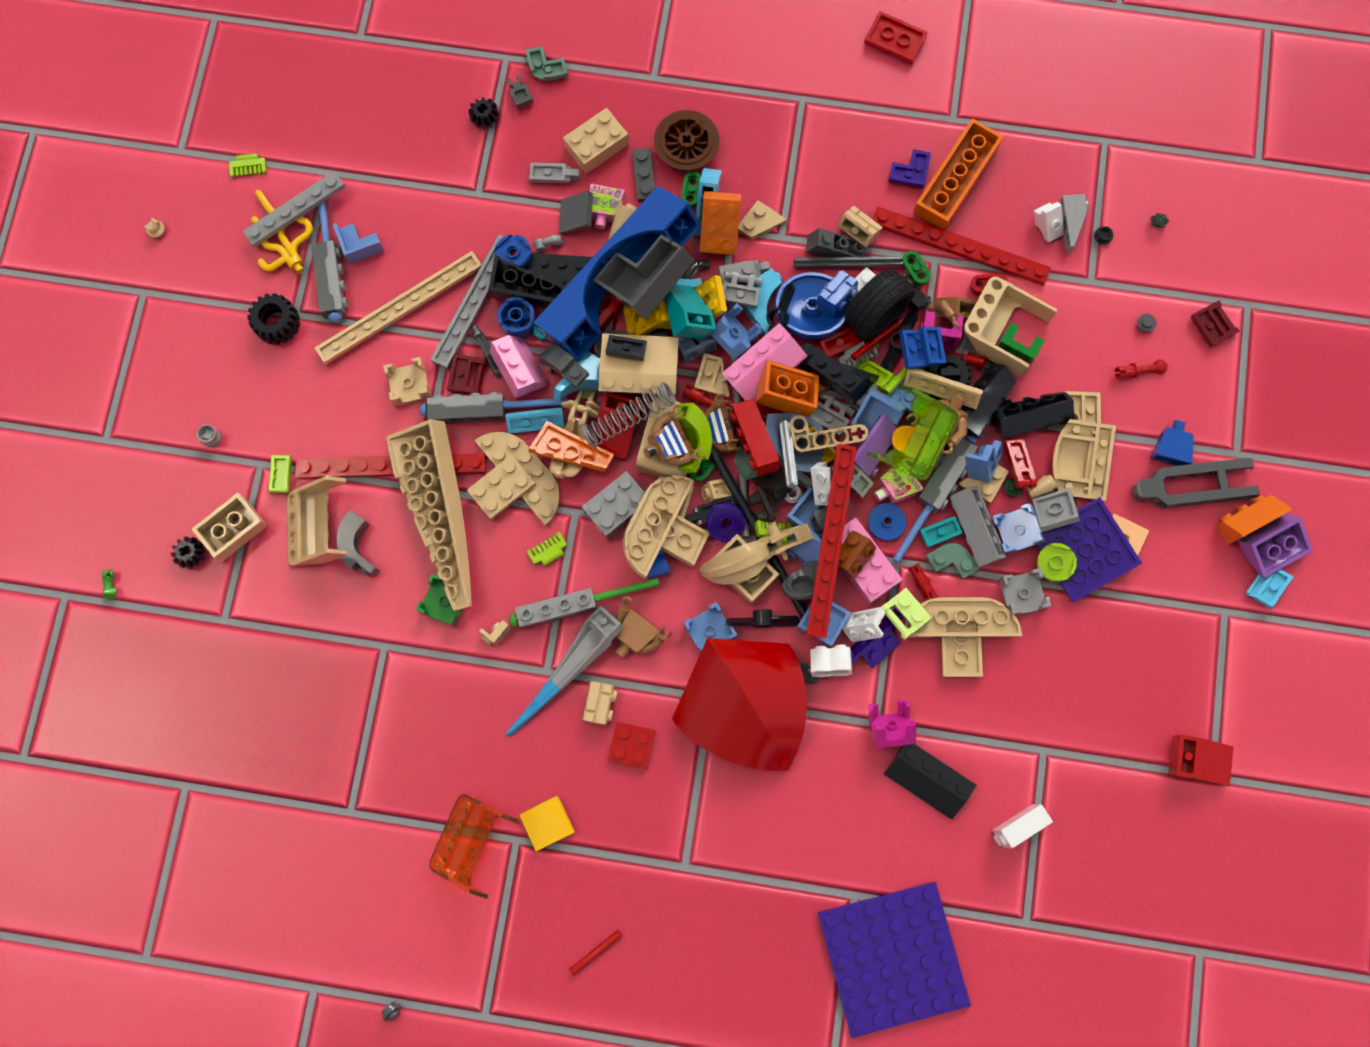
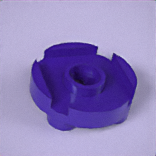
M722 503L711 508L706 519V526L709 533L716 540L728 542L736 534L740 535L743 532L745 517L736 505ZM728 518L730 523H727L726 526H723V524L721 523L722 520Z

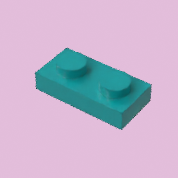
M956 516L919 530L926 548L963 534Z

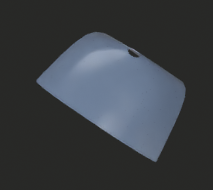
M795 413L767 414L766 420L768 434L776 452L782 459L780 422L784 420L791 422L793 417L803 416L807 419L809 426L816 429V432L823 431L822 425L812 418ZM797 419L794 427L797 430L804 428V421ZM823 434L818 435L816 438V442L820 446L824 445ZM805 438L798 440L799 448L804 449L807 447L808 441ZM794 448L796 470L810 472V468L821 461L824 449L800 452Z

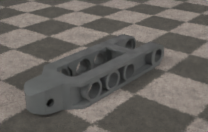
M1252 458L1162 467L1157 472H1154L1151 478L1139 480L1131 488V495L1135 500L1141 502L1151 501L1161 509L1246 500L1259 497L1260 493L1258 486L1229 488L1226 474L1249 468L1250 470L1254 469ZM1202 474L1216 475L1219 487L1218 490L1169 495L1165 492L1163 480L1167 478L1175 480L1179 477H1196Z

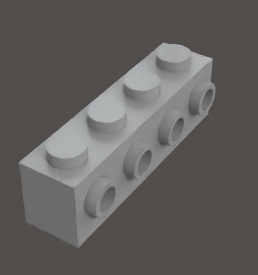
M978 486L968 487L951 495V505L958 515L959 525L965 532L966 542L972 549L973 559L978 564V567L988 566L1007 558Z

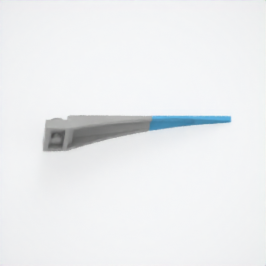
M602 605L586 619L577 637L551 677L522 715L507 731L509 737L612 645L611 641L624 629V626Z

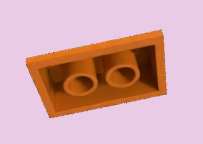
M767 360L757 385L755 402L787 413L801 414L809 417L817 409L819 376Z
M1261 495L1252 500L1253 505L1248 507L1245 504L1237 508L1235 515L1232 516L1231 513H1228L1219 518L1221 522L1215 526L1227 545L1286 514L1292 508L1273 495L1265 498Z

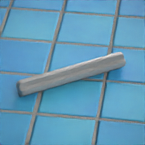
M784 420L779 423L786 485L790 489H794V487L798 486L792 434L790 422Z

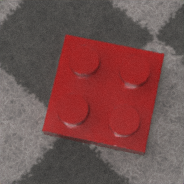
M616 722L608 761L647 770L655 730Z

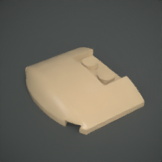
M1070 419L1060 432L1053 452L1052 471L1057 489L1060 491L1070 488L1073 497L1092 500L1101 497L1102 501H1106L1116 426Z

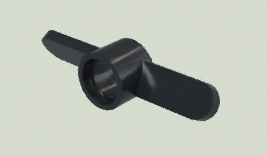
M788 284L778 308H771L767 312L766 320L769 324L767 333L778 325L773 320L775 313L778 311L782 314L780 324L783 327L788 324L789 314L787 310L795 292V285Z
M910 311L906 315L899 331L892 334L889 341V350L881 363L882 368L891 371L899 354L902 353V348L895 346L892 340L900 338L899 332L902 330L913 329L918 319V314L915 311Z
M770 609L753 610V618L726 619V624L729 626H753L758 628L796 626L800 623L798 616H772V610Z

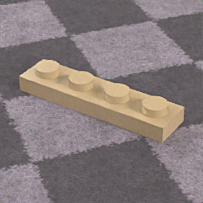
M917 368L907 370L903 384L904 386L952 401L955 394L960 395L965 399L963 405L973 409H977L983 392L981 389Z

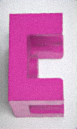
M925 312L924 322H921L920 329L922 327H934V312ZM956 316V322L962 324L963 327L964 317ZM953 325V328L949 329L940 328L943 347L946 350H955L961 339L962 327L956 328Z
M908 700L898 701V713L879 715L878 704H868L869 725L876 749L916 744L915 720H910Z

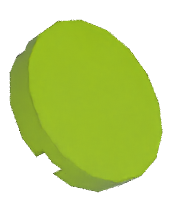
M1053 543L1044 547L1037 557V568H1041L1043 577L1051 582L1067 580L1074 574L1077 567V558L1070 547L1061 543Z

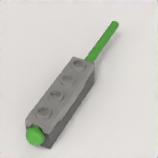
M658 578L594 595L592 589L588 588L515 608L516 614L513 612L509 616V623L514 627H518L519 623V627L524 630L592 612L597 609L596 602L658 586Z

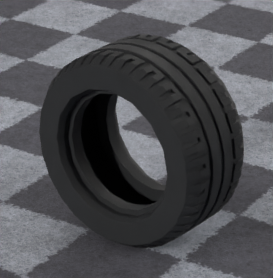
M895 269L881 271L865 284L852 299L844 313L845 323L863 340L870 341L902 315L914 297V287Z

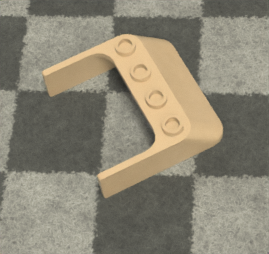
M992 277L988 280L965 322L964 332L978 354L987 356V359L996 364L1005 365L1012 373L1022 376L1028 369L1029 364L995 345L1013 310L1017 308L1024 309L1046 322H1049L1058 310L1004 279Z
M324 476L289 493L287 498L288 562L290 565L324 564L348 555L346 550L328 549L329 514L327 512L329 491L346 483V478Z

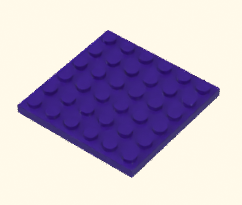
M936 882L818 912L851 1038L971 1006Z

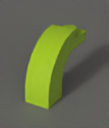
M694 403L680 404L676 413L680 414L684 411V415L682 417H674V419L678 418L681 427L686 433L693 449L691 454L696 449L701 448L703 450L697 451L696 456L698 458L705 456L702 460H709L712 449V433L705 414ZM693 459V462L680 465L679 470L683 473H696L700 467L701 460Z

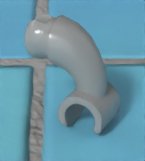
M551 235L545 239L539 238L534 241V246L536 250L544 252L547 249V245L561 246L563 238L559 235Z

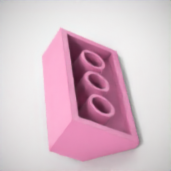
M779 323L722 374L745 401L753 398L756 400L757 385L767 360L795 368L808 356Z

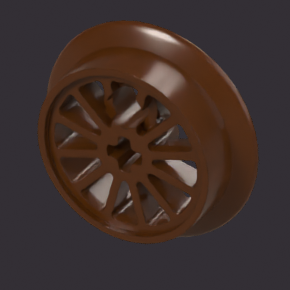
M681 110L668 115L660 122L655 131L654 146L658 156L667 165L679 171H694L709 163L715 156L719 147V133L715 124L706 115L697 111ZM684 127L685 132L681 133L679 128ZM675 131L678 137L672 135L671 133ZM697 132L700 133V135H698V136L692 135V133H693V134H694V133H697ZM685 154L686 159H681L682 156ZM690 154L693 159H688V155Z

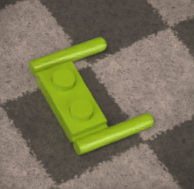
M866 358L865 362L861 361L856 366L852 364V367L878 375L879 378L875 384L888 395L904 380L908 370L904 367L895 376L874 362L866 360Z

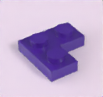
M913 149L910 165L892 162L888 182L924 188L931 152Z

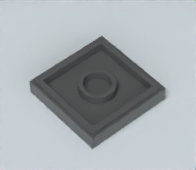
M586 191L561 199L560 234L566 235L591 227L592 192Z

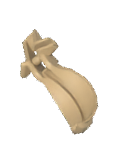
M580 390L576 400H568L561 403L564 408L571 409L568 423L563 429L585 439L582 427L587 424L589 416L598 418L601 408L594 402L597 390ZM582 399L588 400L586 406L580 405ZM578 412L583 413L582 419L577 418ZM551 458L550 472L557 478L573 477L583 468V466Z
M773 522L772 525H766L769 535L712 558L700 567L699 572L702 577L717 584L727 585L747 581L758 575L766 566L767 560L773 555L781 553L783 559L787 561L788 555L785 550L811 540L813 536L807 523L780 531L776 522ZM793 533L796 536V539L787 542L782 541V538ZM775 542V546L769 548L768 543L773 544Z

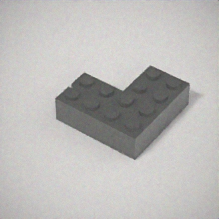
M661 234L637 264L616 252L593 281L606 294L644 319H647L695 260L681 245Z

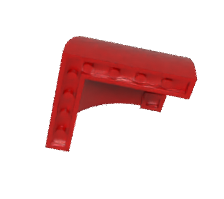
M707 638L672 720L685 735L699 746L727 761L753 769L788 771L800 747L807 709L804 677L793 649L788 643Z

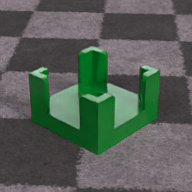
M1010 323L997 346L1027 362L1030 366L1045 340L1036 337L1031 347L1028 348L1013 340L1019 327Z
M431 574L428 581L430 588L424 601H419L416 610L421 614L456 627L463 609L453 611L444 590L443 580Z

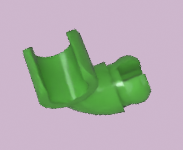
M104 569L102 571L104 599L116 598V589L113 587L114 572L112 569H109V571Z

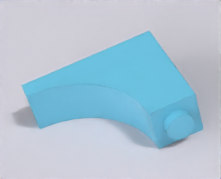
M703 169L699 181L696 217L700 224L702 223L704 191L719 192L722 170ZM701 227L694 233V235L701 236Z
M772 268L759 276V278H763L761 286L755 284L753 286L760 288L757 308L741 306L754 325L758 324L763 329L760 333L763 337L769 328L766 320L767 307L783 283L781 275L778 272L775 273Z
M588 351L578 364L589 372V376L577 388L563 378L555 387L553 398L560 402L565 396L579 390L598 391L599 357Z

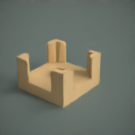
M420 357L411 359L412 365L395 368L393 364L383 365L391 392H389L390 401L395 407L432 398L425 364Z

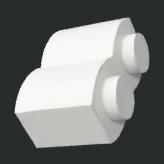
M836 645L834 648L817 646L815 649L810 650L811 674L813 677L852 675L850 647L846 645Z

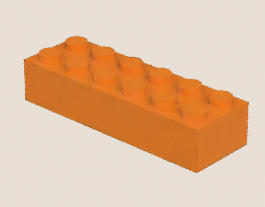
M972 118L917 201L913 213L936 227L945 230L999 148L1004 136Z

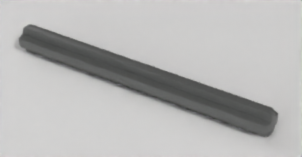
M903 256L796 257L793 264L795 268L903 266L904 259Z

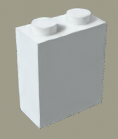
M1032 804L993 829L992 831L995 834L993 838L998 846L1014 848L1053 821L1042 804Z

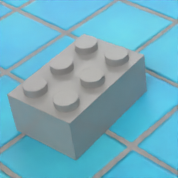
M626 471L584 504L582 509L606 540H609L630 522L645 492Z

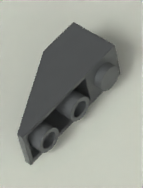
M818 228L807 235L806 253L820 257L864 256L865 247L853 238Z

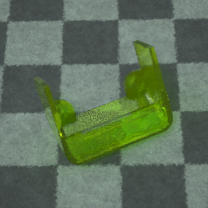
M901 385L899 389L915 397L911 409L915 415L921 418L904 452L892 449L885 458L868 452L867 456L911 477L926 480L930 477L957 423L958 414L953 408L921 391Z

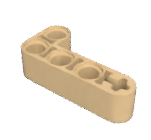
M795 416L790 422L793 445L800 452L835 447L837 444L858 443L868 437V429L862 424L810 433L809 424L805 417ZM797 419H802L805 423L804 428L801 430H797L794 427ZM857 428L865 431L861 439L858 436H852L853 441H849L847 429H851V433L857 432ZM839 431H843L846 434V439L843 442H838L835 439V435ZM821 434L827 438L826 444L822 446L816 442L817 436ZM800 438H805L808 441V445L804 449L799 448L797 445Z

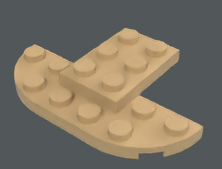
M492 432L474 440L496 466L467 489V492L491 520L521 497L542 523L547 526L557 513L560 492L554 476L535 454L529 452V446L522 439L513 434Z
M672 475L671 477L660 478L652 483L643 494L626 527L623 536V550L626 560L631 568L644 579L647 577L660 550L693 567L710 534L677 515L694 480L688 477Z
M983 597L933 598L920 604L932 619L909 636L941 637L942 677H983L981 637H1022V630L1014 614L1011 615V611L997 600ZM906 620L905 627L909 629L911 625Z

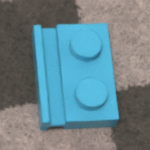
M1281 569L1265 578L1258 575L1246 592V595L1253 597L1254 600L1272 609L1294 576Z

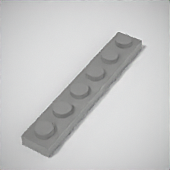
M334 170L243 230L250 243L256 247L346 188V186Z

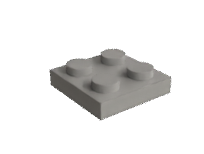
M1070 488L1032 499L1042 532L1080 521Z

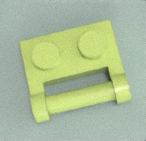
M907 588L882 606L885 615L899 630L900 636L904 640L932 619ZM893 606L897 608L911 625L909 629L905 627L891 610Z

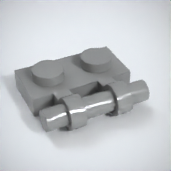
M733 271V273L726 272L725 279L732 280L731 283H723L726 303L734 305L738 303L740 306L757 308L760 288L753 286L754 284L761 286L763 278L755 277L756 275L750 274V276L742 275L736 271ZM737 282L748 283V286L739 285Z
M823 392L820 399L825 401V404L823 405L817 401V409L809 418L818 421L822 428L826 430L846 427L850 420L845 418L844 415L847 414L853 417L856 411L850 408V405L846 402L843 404L835 399L834 395H828ZM832 405L840 411L837 413L829 407ZM843 431L837 432L836 436L840 437Z

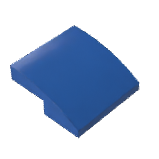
M922 327L920 330H902L899 332L905 369L925 368L947 363L940 327Z

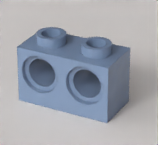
M711 335L704 339L681 337L678 340V354L684 364L703 356L704 353L708 354L717 349V341Z

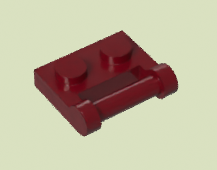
M1220 301L1203 308L1191 316V319L1210 348L1240 332L1237 327H1234L1222 309ZM1212 311H1215V313L1227 329V332L1224 330V328L1222 327V325L1220 324V322L1218 321V319Z
M454 354L447 390L469 395L471 393L481 394L482 390L480 388L484 368L487 367L488 360ZM472 364L477 365L473 387H468Z

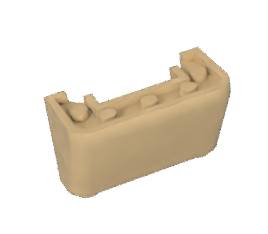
M655 394L659 406L661 408H664V403L661 401L658 394ZM676 401L671 407L666 406L665 410L660 409L658 414L653 412L652 417H648L636 461L637 473L659 478V476L671 477L672 475L687 477L688 473L680 471L679 465L667 464L664 460L659 462L656 456L648 459L644 454V448L650 446L647 437L651 435V428L656 419L667 412H672L675 405L682 403ZM652 402V408L657 412L658 407Z

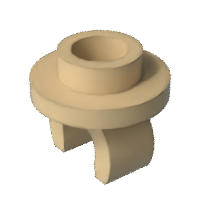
M151 218V221L144 226L147 234L152 238H158L165 232L164 224L154 218Z

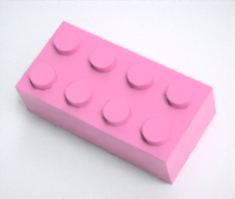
M854 518L844 525L842 543L850 532L854 530L871 539L876 550L874 555L863 566V570L854 579L846 571H842L869 606L900 584L903 579L858 519Z

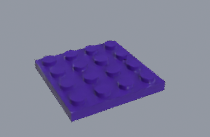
M1101 497L1077 510L1080 518L1079 522L1042 532L1045 542L1037 545L1041 551L1050 544L1061 543L1070 547L1077 558L1076 570L1067 580L1060 582L1072 603L1142 564Z

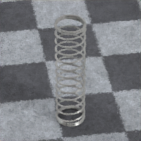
M665 382L660 384L661 390L658 386H655L656 393L664 403V408L659 406L655 394L652 390H649L652 401L658 407L657 412L653 410L647 395L642 393L643 400L651 410V415L646 413L641 399L636 397L638 406L645 414L644 419L640 417L635 403L632 400L629 401L633 412L639 418V422L634 421L629 407L623 404L624 411L632 421L631 426L627 424L626 417L621 408L617 407V413L625 423L626 429L621 428L617 415L611 410V417L620 428L618 433L615 431L610 417L604 414L607 425L614 433L613 436L609 435L606 424L598 417V423L607 435V439L602 438L600 428L595 421L591 422L594 431L588 424H585L582 427V432L590 446L596 447L598 444H602L603 440L607 441L609 437L613 438L615 433L620 434L621 430L626 431L627 427L632 428L634 423L639 424L640 419L645 421L647 416L652 417L653 412L658 414L660 409L665 410L666 406L671 407L676 403L671 388ZM606 416H607V418L609 419V421H610L612 427L609 425V423H608V421H607V419H606ZM600 420L602 421V423H603V425H604L606 431H605L604 428L602 427V425H601V423H600ZM593 423H594V424L596 425V427L598 428L600 435H599L598 432L596 431V429H595ZM595 433H596V434L598 435V437L601 439V442H600V443H598V440H597V437H596Z

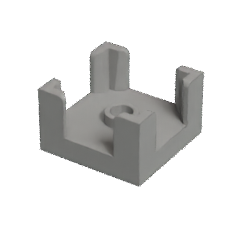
M1041 568L1031 570L1025 574L1006 575L998 580L1005 607L1011 611V615L1017 616L1041 611L1051 606L1050 598H1045L1040 580L1043 578Z

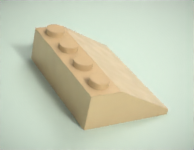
M602 334L598 391L649 393V390H652L654 394H657L655 386H658L661 390L660 384L665 382L671 388L673 394L676 395L679 337ZM609 335L646 340L647 348L644 361L606 355L605 351Z

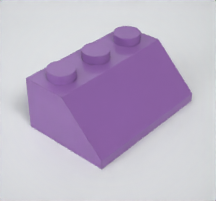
M885 414L881 415L868 434V437L856 452L855 464L871 478H874L878 472L877 465L879 462L884 463L889 453H887V450L890 446L894 448L892 435L897 427Z
M1289 513L1278 517L1238 540L1244 557L1262 578L1271 575L1313 551L1301 517Z

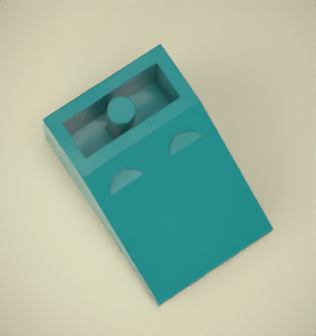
M675 284L665 296L673 336L704 339L716 330L712 311L694 287Z

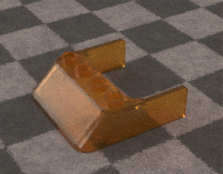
M460 795L455 802L429 863L430 869L464 891L487 899L488 894L471 884L472 871L480 857L482 848L488 839L495 820L501 817L520 824L521 820L468 795Z

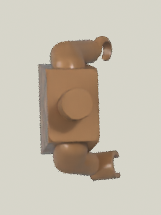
M962 297L935 298L934 303H929L928 311L934 312L937 318L948 319L956 328H961L962 324L956 322V316L964 317L963 320L967 321L976 301Z
M955 394L952 401L937 400L919 410L917 415L911 413L906 418L907 422L915 419L911 423V427H917L919 420H922L921 424L949 443L947 446L950 450L945 451L942 448L943 454L952 453L953 447H956L967 435L968 414L960 409L965 399Z
M624 596L622 598L623 605L620 606L615 618L624 626V629L616 636V639L621 644L615 652L622 658H625L631 650L637 655L657 650L665 639L672 636V632L667 635L664 633V629L667 626L658 630L630 609L625 599H628L630 602H633V599L630 596Z

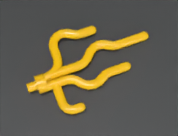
M257 190L255 195L268 213L274 211L275 209L271 206L263 192ZM256 216L251 217L253 224L259 220ZM302 216L296 220V222L303 224L306 229L292 243L289 242L284 234L285 228L277 233L283 246L269 243L267 240L261 243L265 249L277 251L282 256L271 264H267L262 258L258 259V265L264 271H274L287 263L291 270H296L298 274L304 271L302 267L303 261L297 253V248L312 235L313 226L307 218Z

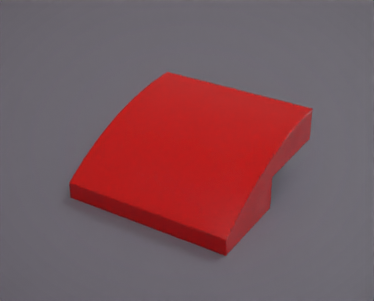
M846 323L835 334L826 338L815 339L822 352L829 357L861 343L858 335Z

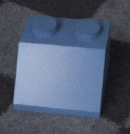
M812 532L813 539L785 550L788 557L793 560L795 558L799 560L802 567L810 561H818L822 539ZM794 533L792 534V536L790 537V539H789L788 541L793 540V539H796V536H795Z

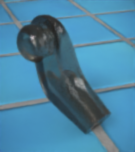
M695 260L681 276V279H692L696 273L710 269V260Z

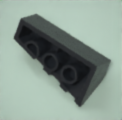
M495 255L488 291L490 298L506 300L511 297H522L533 306L547 308L566 286L544 276L541 277L529 269H523L517 266V264L507 262Z
M808 342L802 347V350L808 357L798 365L799 368L805 372L818 375L820 382L853 404L879 378L878 375L835 361Z
M993 363L988 367L983 376L975 382L973 387L983 390L977 409L964 405L960 408L968 414V436L981 439L984 434L982 432L983 428L990 425V417L994 412H998L1000 409L999 403L1007 398L1017 382L1005 365Z
M1066 392L1041 395L1040 399L1024 397L1022 401L1011 402V399L1003 400V404H999L1000 409L998 412H994L991 416L994 429L1002 439L1011 438L1015 435L1027 434L1034 430L1046 429L1049 426L1065 424L1070 419L1074 420V400Z

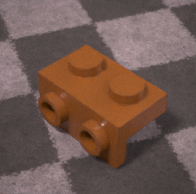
M852 530L841 545L838 568L846 571L854 579L863 570V566L868 559L874 555L876 547L871 539Z

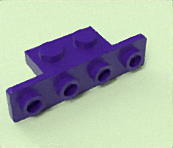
M892 610L900 621L904 618L898 610ZM886 615L878 625L884 633L881 638L859 641L850 647L852 664L862 656L868 666L873 669L901 643L892 631L894 624Z

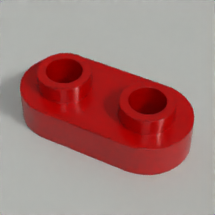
M1000 273L976 275L970 282V289L974 294L981 295L990 278L999 277L1007 282L1008 279ZM976 284H980L982 288H978Z

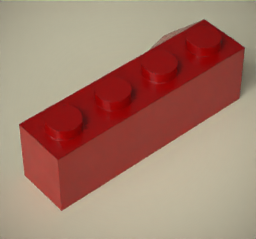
M754 398L733 404L730 418L732 423L737 425L736 433L739 440H743V451L745 455H749L750 459L748 461L751 470H755L757 477L779 471L780 460Z

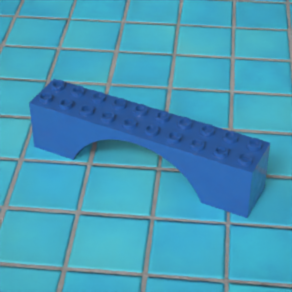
M657 186L533 322L551 344H556L568 352L578 363L602 336L599 326V310L605 292L593 281L616 252L635 263L640 261L661 234L683 247L701 227L689 203Z

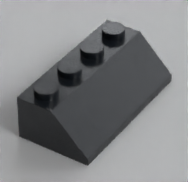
M916 744L902 745L884 772L885 776L950 819H953L964 806L977 786Z

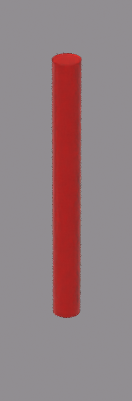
M899 318L851 354V359L856 361L900 328L904 319Z

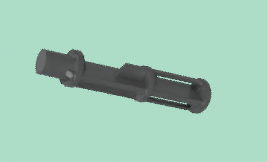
M477 325L472 326L473 338L479 343L484 358L488 360L494 376L502 375L489 352L490 345L484 337V333L479 330Z

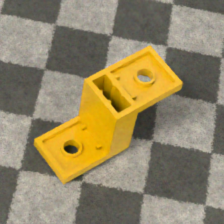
M715 275L694 288L712 311L714 319L727 312L721 276ZM665 298L657 305L647 319H644L626 306L623 307L627 332L632 335L645 336L657 328L672 330Z

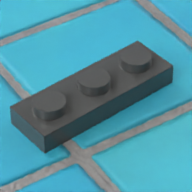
M650 148L632 150L638 202H644L655 190Z

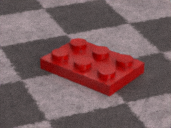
M879 11L864 43L912 64L928 32Z

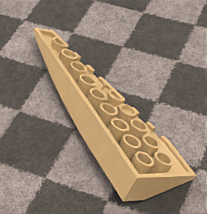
M430 419L386 436L394 476L399 480L401 492L405 494L408 500V508L412 510L415 516L414 521L425 547H428L431 554L429 556L437 566V574L439 579L443 580L444 590L453 611H458L472 606L463 512L445 422Z

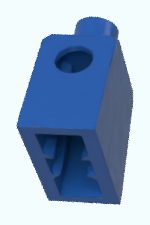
M1175 420L1172 428L1166 427L1160 433L1150 459L1174 466L1192 464L1194 436L1192 433L1184 431L1185 422Z

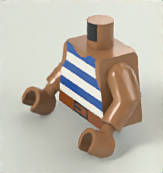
M721 393L715 396V401L704 414L711 428L712 448H717L718 451L726 453L740 450V447H736V443L741 442V440H739L736 433L737 425L736 423L733 424L730 418L732 407L723 406L729 404V400H724V395L726 394Z
M675 405L672 412H667L657 418L653 424L651 435L647 437L650 446L644 448V454L648 459L656 456L659 462L664 460L667 464L680 466L693 462V459L702 460L705 458V456L702 458L696 456L697 451L703 450L701 448L696 449L691 454L693 449L678 418L674 419V417H682L684 415V411L680 414L675 413V409L679 408L680 405Z

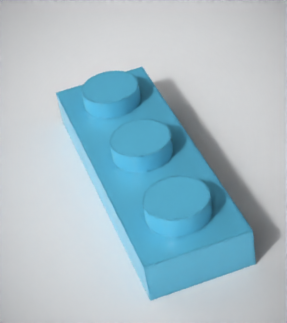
M562 407L506 413L508 433L541 430L546 421L561 428L565 427Z

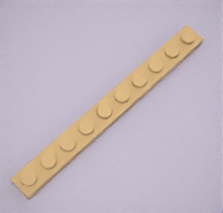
M473 251L467 253L315 347V350L325 365L479 271L482 264Z

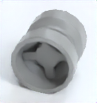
M205 424L197 430L198 439L208 447H216L221 443L222 435L213 426Z

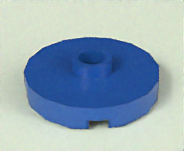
M507 235L501 238L495 247V255L507 262H513L521 268L525 267L531 259L530 244L521 235Z
M883 503L872 509L868 517V528L877 539L888 542L896 540L903 534L906 528V517L898 506L891 503ZM884 519H889L891 524H885Z

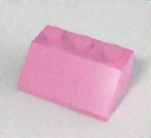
M508 335L492 341L489 352L515 399L549 384L523 338Z

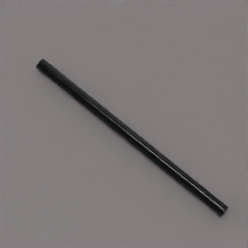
M717 448L711 449L710 457L757 540L762 538L757 537L755 529L757 519ZM773 555L768 560L773 569L779 573L778 578L783 584L788 574L777 555ZM791 599L802 619L807 611L806 606L802 600Z

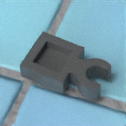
M516 75L518 81L513 83L508 78V83L511 88L510 94L518 109L533 103V98L527 85H522L521 77Z

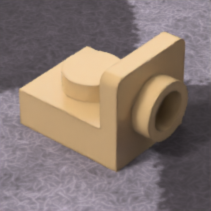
M723 479L708 481L701 487V495L705 503L732 496Z
M502 620L501 623L497 622L493 626L491 635L482 628L479 632L483 634L481 638L489 645L493 642L497 646L509 632L511 626Z

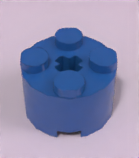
M522 297L507 298L506 302L497 311V318L502 331L506 336L511 335L520 338L531 336L534 333L535 324L533 322L536 320L533 306Z

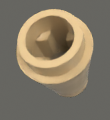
M1050 474L1044 475L1037 481V486L1035 488H1027V492L1033 499L1054 492L1057 484Z

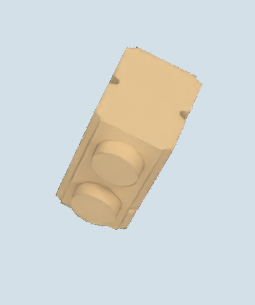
M855 206L843 214L837 227L865 248L875 241L883 228Z
M594 681L590 682L583 721L607 726V723L612 721L614 711L610 710L611 704L616 702L618 692L614 690L615 687L613 685Z

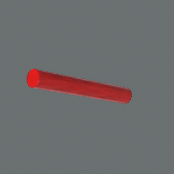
M619 930L615 931L569 968L572 975L574 976L622 937Z

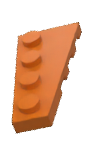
M546 421L529 447L530 453L602 472L607 470L614 458L613 453L599 446L592 447L585 439L549 421Z

